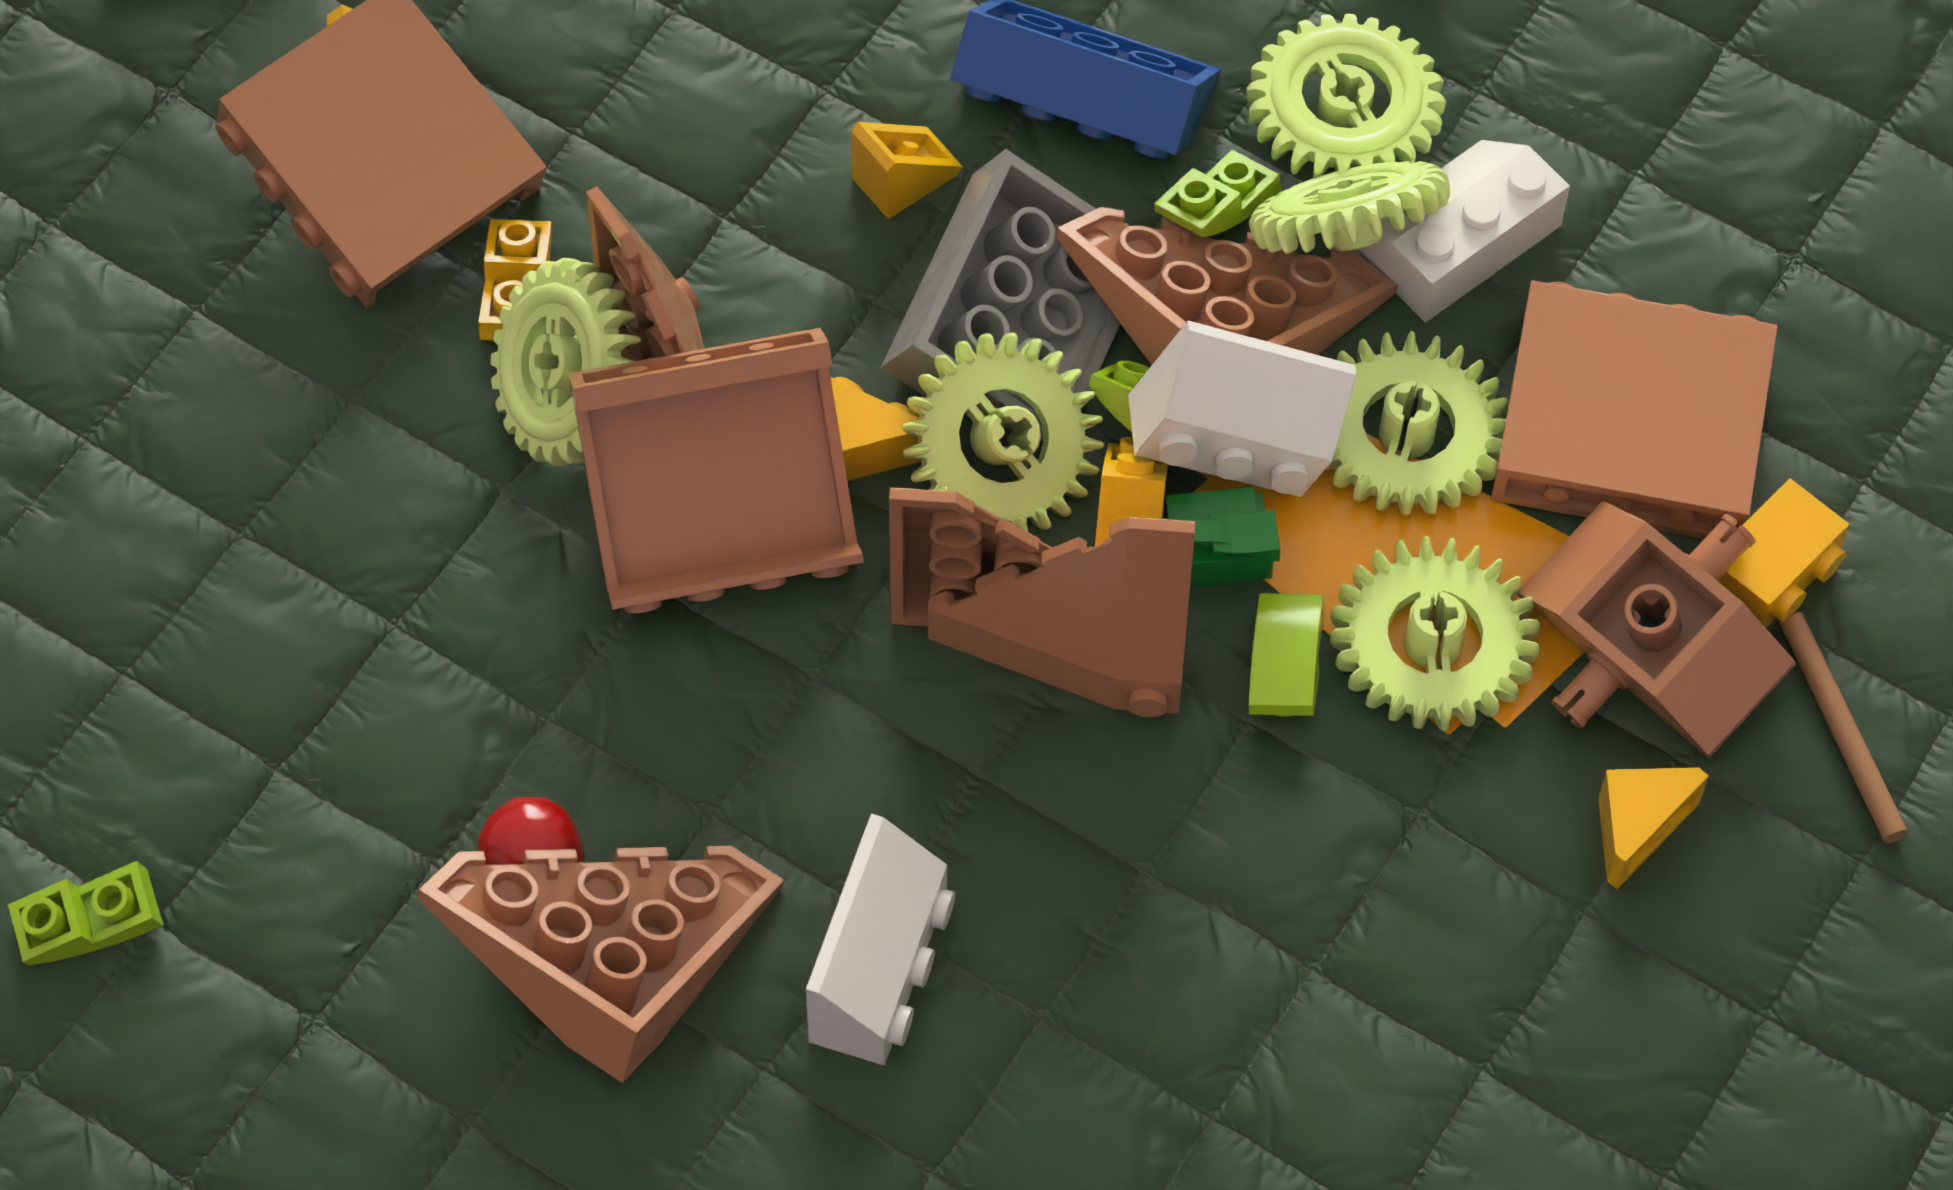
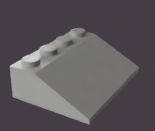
M1005 149L972 174L880 368L926 397L927 394L919 385L918 378L922 374H930L939 378L934 364L936 356L947 355L956 364L955 345L958 342H968L976 354L977 341L982 334H991L994 338L996 350H998L1004 335L1016 333L1018 337V353H1020L1028 341L1040 339L1042 344L1038 360L1041 361L1048 354L1055 351L1063 352V358L1056 372L1060 375L1069 370L1080 369L1082 374L1075 381L1071 390L1073 393L1090 391L1091 388L1088 384L1091 374L1100 370L1120 326V322L1058 241L1056 233L1058 227L1096 208L1009 150ZM1003 390L990 391L984 394L996 409L1006 406L1026 408L1038 421L1041 433L1040 441H1043L1042 426L1033 407L1020 396ZM1009 424L1002 425V427L1012 430Z

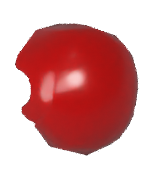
M515 797L509 799L489 815L477 839L478 851H484L485 865L523 864L525 850L576 849V863H583L585 858L581 836L574 821L561 806L545 797Z

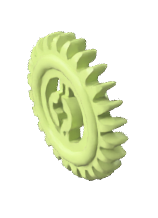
M1345 14L1342 23H1336L1331 15H1322L1320 26L1318 27L1308 20L1298 22L1297 34L1289 30L1278 33L1277 45L1270 44L1265 46L1261 52L1262 61L1252 66V83L1248 85L1246 90L1247 101L1252 104L1248 113L1249 122L1251 124L1260 123L1257 129L1258 142L1265 143L1274 139L1271 150V157L1274 161H1277L1288 151L1292 150L1290 168L1293 175L1297 174L1306 162H1314L1313 178L1324 175L1329 167L1335 168V171H1338V173H1345L1352 167L1395 162V157L1398 158L1399 162H1415V150L1422 154H1427L1430 151L1431 135L1436 136L1439 134L1442 126L1440 115L1444 112L1446 105L1445 98L1440 94L1443 87V79L1439 74L1432 72L1434 67V59L1426 54L1418 55L1420 43L1417 40L1409 38L1400 42V28L1390 26L1384 31L1378 30L1379 19L1372 17L1368 18L1363 25L1357 23L1355 14ZM1353 65H1359L1374 72L1387 87L1391 98L1390 105L1378 119L1375 118L1371 111L1375 87L1372 77L1365 70ZM1314 73H1317L1321 79L1317 117L1307 108L1302 95L1303 86Z
M1413 161L1375 163L1352 167L1345 173L1335 171L1294 185L1289 189L1279 192L1276 196L1266 199L1254 210L1249 220L1250 230L1258 247L1263 250L1268 249L1271 253L1283 250L1286 254L1295 251L1298 247V238L1303 251L1308 253L1315 247L1314 234L1317 233L1322 234L1323 241L1330 250L1332 247L1336 251L1360 249L1375 244L1382 239L1384 230L1381 218L1389 217L1394 229L1403 230L1405 227L1403 210L1406 211L1409 220L1412 222H1423L1424 214H1437L1439 208L1445 207L1450 198L1449 178L1439 166L1421 161L1416 163Z
M561 258L556 262L545 261L538 267L537 271H529L523 277L522 287L515 286L509 295L512 307L503 306L499 315L503 328L502 330L494 331L493 341L498 345V351L491 353L490 362L492 366L497 368V374L491 378L492 389H499L500 396L495 401L498 413H507L503 421L507 433L515 434L516 445L521 451H528L535 461L548 462L552 466L560 467L570 464H584L568 373L634 362L622 357V350L642 340L636 335L619 334V327L631 322L636 317V314L626 310H611L621 305L626 298L624 291L610 289L614 277L610 274L599 272L596 264L580 262L571 258Z
M1413 331L1409 332L1403 351L1395 349L1388 332L1382 336L1380 354L1378 355L1372 352L1365 339L1359 341L1357 363L1345 351H1340L1337 360L1355 365L1356 379L1333 460L1325 469L1327 471L1336 469L1332 483L1339 488L1351 484L1355 485L1352 498L1361 502L1372 495L1376 497V509L1385 511L1391 502L1398 503L1400 513L1403 515H1410L1414 504H1420L1427 514H1434L1437 510L1438 500H1442L1447 506L1453 508L1460 506L1461 492L1468 496L1479 495L1482 490V480L1490 481L1496 475L1506 421L1504 418L1507 415L1509 404L1507 398L1494 399L1499 389L1498 378H1491L1478 385L1483 374V360L1479 359L1468 369L1462 370L1460 368L1464 355L1462 345H1459L1448 358L1443 359L1440 358L1441 340L1438 335L1433 338L1430 346L1422 353L1418 351L1416 336ZM1384 396L1386 397L1381 417L1379 438L1382 446L1387 450V454L1380 452L1368 440L1363 427V417L1369 407ZM1417 398V410L1414 418L1410 417V415L1412 412L1415 399ZM1441 407L1448 414L1454 429L1453 438L1446 449L1434 457L1416 462L1409 461V459L1422 456L1433 445ZM1405 419L1409 420V423L1407 427L1405 443L1401 455L1399 456L1397 455L1400 446L1403 424L1405 422Z
M989 333L982 334L977 341L976 354L968 342L960 341L955 345L956 364L947 355H938L935 358L934 364L939 378L930 374L919 376L918 382L927 394L926 398L910 397L907 400L908 407L919 415V420L906 422L902 425L905 433L917 437V443L906 448L903 454L906 458L920 459L922 463L911 475V480L913 482L929 480L932 484L929 490L958 492L974 501V504L999 518L1008 520L1027 532V518L1040 530H1049L1051 522L1046 509L1053 511L1061 517L1070 516L1072 510L1065 502L1063 495L1075 498L1086 497L1088 491L1076 480V476L1095 475L1099 472V468L1085 460L1083 454L1084 452L1095 451L1104 447L1102 441L1085 436V430L1101 423L1103 418L1100 415L1082 414L1080 409L1089 400L1094 398L1095 392H1072L1071 387L1080 377L1082 371L1080 369H1073L1059 375L1056 371L1063 358V352L1055 351L1048 354L1041 361L1038 360L1042 344L1040 339L1028 341L1020 353H1018V337L1016 333L1004 335L998 350H996L993 336ZM1003 390L1020 396L1033 407L1041 422L1043 445L1038 461L1033 456V453L1039 446L1041 433L1040 425L1035 416L1026 408L1019 406H1006L996 409L984 395L985 393ZM964 413L973 422L970 442L976 456L984 463L994 466L1007 464L1019 479L1014 482L999 483L982 477L970 467L961 450L959 435ZM1009 424L1013 430L1007 438L1011 446L1003 447L999 441L1005 433L1002 425Z
M1428 536L1422 539L1419 556L1415 558L1408 552L1404 541L1399 540L1395 548V564H1391L1380 550H1376L1372 557L1374 575L1362 565H1356L1352 577L1355 587L1344 583L1339 589L1338 597L1343 606L1336 605L1331 612V621L1338 628L1331 632L1330 644L1335 649L1341 651L1337 655L1335 665L1341 671L1353 672L1348 680L1349 689L1352 691L1370 690L1367 695L1366 706L1374 709L1384 703L1389 704L1388 719L1391 721H1397L1405 713L1411 714L1414 728H1423L1427 718L1430 717L1434 718L1440 730L1446 731L1449 729L1450 720L1453 716H1457L1463 725L1473 726L1476 720V709L1488 717H1494L1498 715L1499 711L1498 699L1503 702L1515 701L1519 693L1517 684H1525L1531 680L1532 667L1528 663L1534 662L1540 653L1539 644L1532 640L1538 636L1541 624L1537 619H1526L1533 611V598L1526 597L1513 601L1520 590L1521 578L1515 576L1505 583L1499 584L1498 581L1503 569V561L1500 558L1484 571L1479 569L1481 548L1479 546H1475L1464 561L1457 560L1456 541L1454 538H1450L1441 557L1434 555ZM1412 602L1414 604L1410 609L1404 645L1408 656L1416 664L1426 668V673L1405 664L1393 651L1388 637V626L1395 614ZM1432 606H1433V615H1434V617H1433V623H1432V621H1430ZM1468 614L1477 625L1481 637L1480 649L1473 661L1460 670L1451 672L1450 664L1457 659L1461 652ZM1439 633L1440 637H1442V641L1438 656V667L1440 669L1437 670L1435 656L1438 646Z

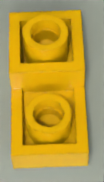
M490 219L484 257L485 284L478 322L480 340H493L494 331L502 330L503 323L499 315L503 306L512 307L509 295L515 286L522 287V279L529 271H537L542 263L550 261L552 222Z

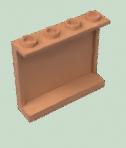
M413 0L364 1L219 99L216 131L223 144L233 155L238 156L242 153L256 170L253 176L263 194L273 203L279 200L294 217L291 220V224L299 239L310 250L318 247L331 263L329 272L339 289L350 298L356 295L367 309L374 305L378 290L510 198L517 195L523 201L539 190L547 168Z
M1531 280L1491 500L1587 518L1602 501H1605L1646 521L1659 532L1702 540L1720 523V519L1725 514L1737 520L1735 527L1738 529L1748 520L1750 515L1778 325L1759 322L1757 319L1746 315L1726 316L1699 311L1685 304L1666 305L1638 300L1625 293L1605 294L1578 289L1564 282L1545 283Z
M821 328L568 373L606 589L612 610L624 608L627 613H644L661 607L662 600L687 596V599L690 601H708L722 596L725 593V588L749 584L750 588L756 590L772 589L784 585L789 576L812 572L813 577L830 578L848 572L849 565L864 563L863 553L856 538L829 367H833L830 346Z

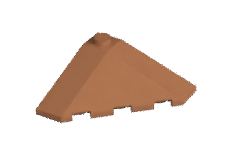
M597 186L586 191L594 264L598 266L599 272L607 273L614 277L610 289H618L626 293V298L621 305L611 310H626L636 314V317L631 322L619 327V334L636 335L642 339L641 342L624 348L622 350V357L631 361H639L705 349L695 313L699 310V303L689 283L683 277L675 280L663 261Z
M1105 207L1095 209L1058 227L1056 233L1058 241L1151 365H1153L1187 321L1319 355L1395 295L1398 287L1395 282L1355 250L1336 251L1332 247L1328 258L1308 254L1299 255L1297 252L1286 254L1283 250L1271 253L1268 249L1263 250L1258 247L1251 232H1247L1244 243L1238 244L1228 240H1214L1210 237H1201L1164 217L1162 218L1160 229L1156 228L1154 230L1146 226H1129L1128 223H1123V210Z
M890 487L891 624L928 627L929 597L947 590L955 595L954 601L965 599L976 592V578L1011 564L1020 568V574L1030 573L1037 567L1042 566V552L1052 547L1008 520L999 518L974 504V501L958 492Z
M1127 517L1110 524V538L1103 541L1100 545L1087 547V541L1077 537L1043 551L1042 566L1037 567L1030 573L1020 574V568L1011 564L976 578V592L965 599L954 601L955 595L947 590L931 596L928 602V639L1113 709L1129 710L1131 713L1142 717H1157L1164 713L1179 714L1196 521Z
M706 846L705 860L679 861L667 860L668 853L666 847L616 848L615 862L576 863V849L525 850L523 864L485 865L484 851L458 852L419 889L417 899L567 1047L623 1083L663 1041L780 892L784 879L733 846Z

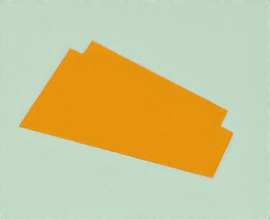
M1366 433L1368 440L1380 452L1387 454V450L1382 446L1381 441ZM1398 450L1397 455L1400 456L1402 451ZM1416 458L1409 459L1412 462L1420 461ZM1336 469L1324 470L1302 497L1282 494L1274 490L1235 480L1223 479L1219 476L1203 472L1200 473L1207 480L1194 491L1204 492L1254 486V492H1263L1265 511H1275L1281 549L1280 561L1273 562L1272 578L1263 580L1280 594L1323 595L1325 615L1322 629L1329 635H1331L1335 628H1338L1331 621V612L1336 605L1343 606L1338 597L1340 587L1344 583L1355 587L1352 579L1355 566L1362 565L1374 575L1372 557L1376 550H1380L1391 564H1395L1394 554L1399 540L1404 541L1408 552L1413 558L1419 556L1421 541L1425 536H1428L1434 555L1440 557L1450 538H1454L1456 541L1457 560L1464 561L1473 548L1479 546L1481 548V556L1478 568L1484 571L1500 558L1503 561V569L1498 583L1503 584L1513 577L1519 576L1521 578V589L1569 537L1567 534L1503 502L1492 501L1491 496L1482 491L1476 496H1468L1461 492V503L1458 507L1451 508L1442 500H1438L1437 510L1434 514H1427L1420 504H1414L1411 514L1403 515L1400 513L1398 503L1391 502L1385 511L1376 509V497L1372 495L1361 502L1354 500L1352 497L1355 485L1351 484L1343 488L1335 486L1332 482ZM1517 595L1513 601L1519 600L1521 598H1519ZM1412 602L1395 614L1388 626V637L1393 651L1405 664L1426 673V668L1416 664L1408 656L1404 645L1410 609L1414 604ZM1432 606L1430 621H1432V623H1433V617H1434V615H1433V606ZM1534 609L1526 619H1537L1541 624L1538 636L1532 640L1540 646L1539 657L1534 662L1528 663L1532 667L1531 680L1525 684H1517L1519 689L1518 698L1513 702H1503L1498 699V715L1492 718L1502 727H1507L1584 654L1581 649ZM1468 614L1461 652L1457 659L1450 664L1451 672L1458 671L1473 661L1480 649L1481 637L1477 625ZM1439 633L1438 646L1435 656L1437 670L1440 669L1438 667V656L1442 641V637H1440ZM1457 716L1451 717L1449 729L1444 731L1446 734L1450 735L1462 724ZM1428 717L1436 725L1434 718Z

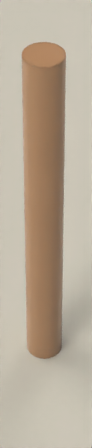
M1792 613L1784 623L1780 621L1779 624L1884 843L1897 842L1908 834V830L1803 613Z

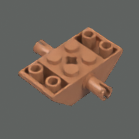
M1602 501L1517 592L1518 597L1521 599L1532 597L1533 609L1581 649L1590 661L1561 694L1551 701L1565 718L1569 715L1572 717L1570 721L1573 725L1583 729L1587 724L1586 722L1618 688L1624 691L1628 689L1706 757L1710 758L1796 665L1795 660L1749 608L1718 582L1737 559L1756 542L1753 535L1743 525L1738 529L1735 527L1737 524L1735 518L1725 514L1720 519V523L1688 555L1678 549L1646 521ZM1664 613L1665 622L1660 626L1652 628L1643 626L1641 618L1645 615L1657 619Z

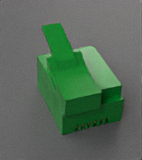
M1254 486L1165 496V518L1162 519L1196 521L1190 587L1272 578L1273 562L1280 561L1281 549L1275 511H1265L1263 492H1254Z

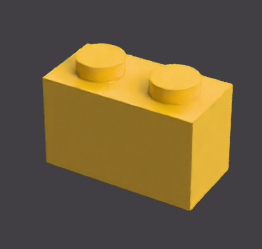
M1789 478L1743 524L1753 535L1756 542L1737 559L1718 582L1740 599L1765 628L1776 618L1784 623L1787 617L1795 613L1803 603L1807 595L1804 589L1815 578H1818L1821 582L1828 580L1844 561L1847 553L1841 547L1849 523Z

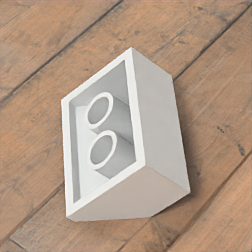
M1487 140L1479 141L1441 168L1448 175L1451 195L1447 205L1440 207L1437 214H1424L1423 222H1412L1409 220L1406 211L1403 210L1405 219L1403 230L1394 229L1389 217L1381 218L1384 230L1382 239L1370 246L1355 249L1357 253L1398 285L1395 293L1425 323L1562 226L1570 185L1530 146Z
M1187 321L1128 395L1134 455L1164 462L1172 466L1219 476L1223 479L1235 480L1274 490L1282 494L1302 497L1333 460L1356 379L1355 365Z
M870 815L807 984L806 1001L809 1043L885 1066L892 1044L903 1046L906 1041L914 1014V1008L906 1005L913 986L924 988L928 980L935 950L927 947L934 927L945 930L952 913L955 892L947 890V864L881 816Z

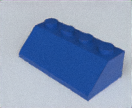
M989 0L968 12L950 80L965 84V93L977 99L999 102L1000 97L1021 103V111L1031 117L1054 121L1056 116L1078 122L1077 130L1085 135L1110 140L1114 134L1135 141L1133 148L1144 155L1167 159L1169 153L1177 155L1189 146L1216 87L1222 69L1015 0Z

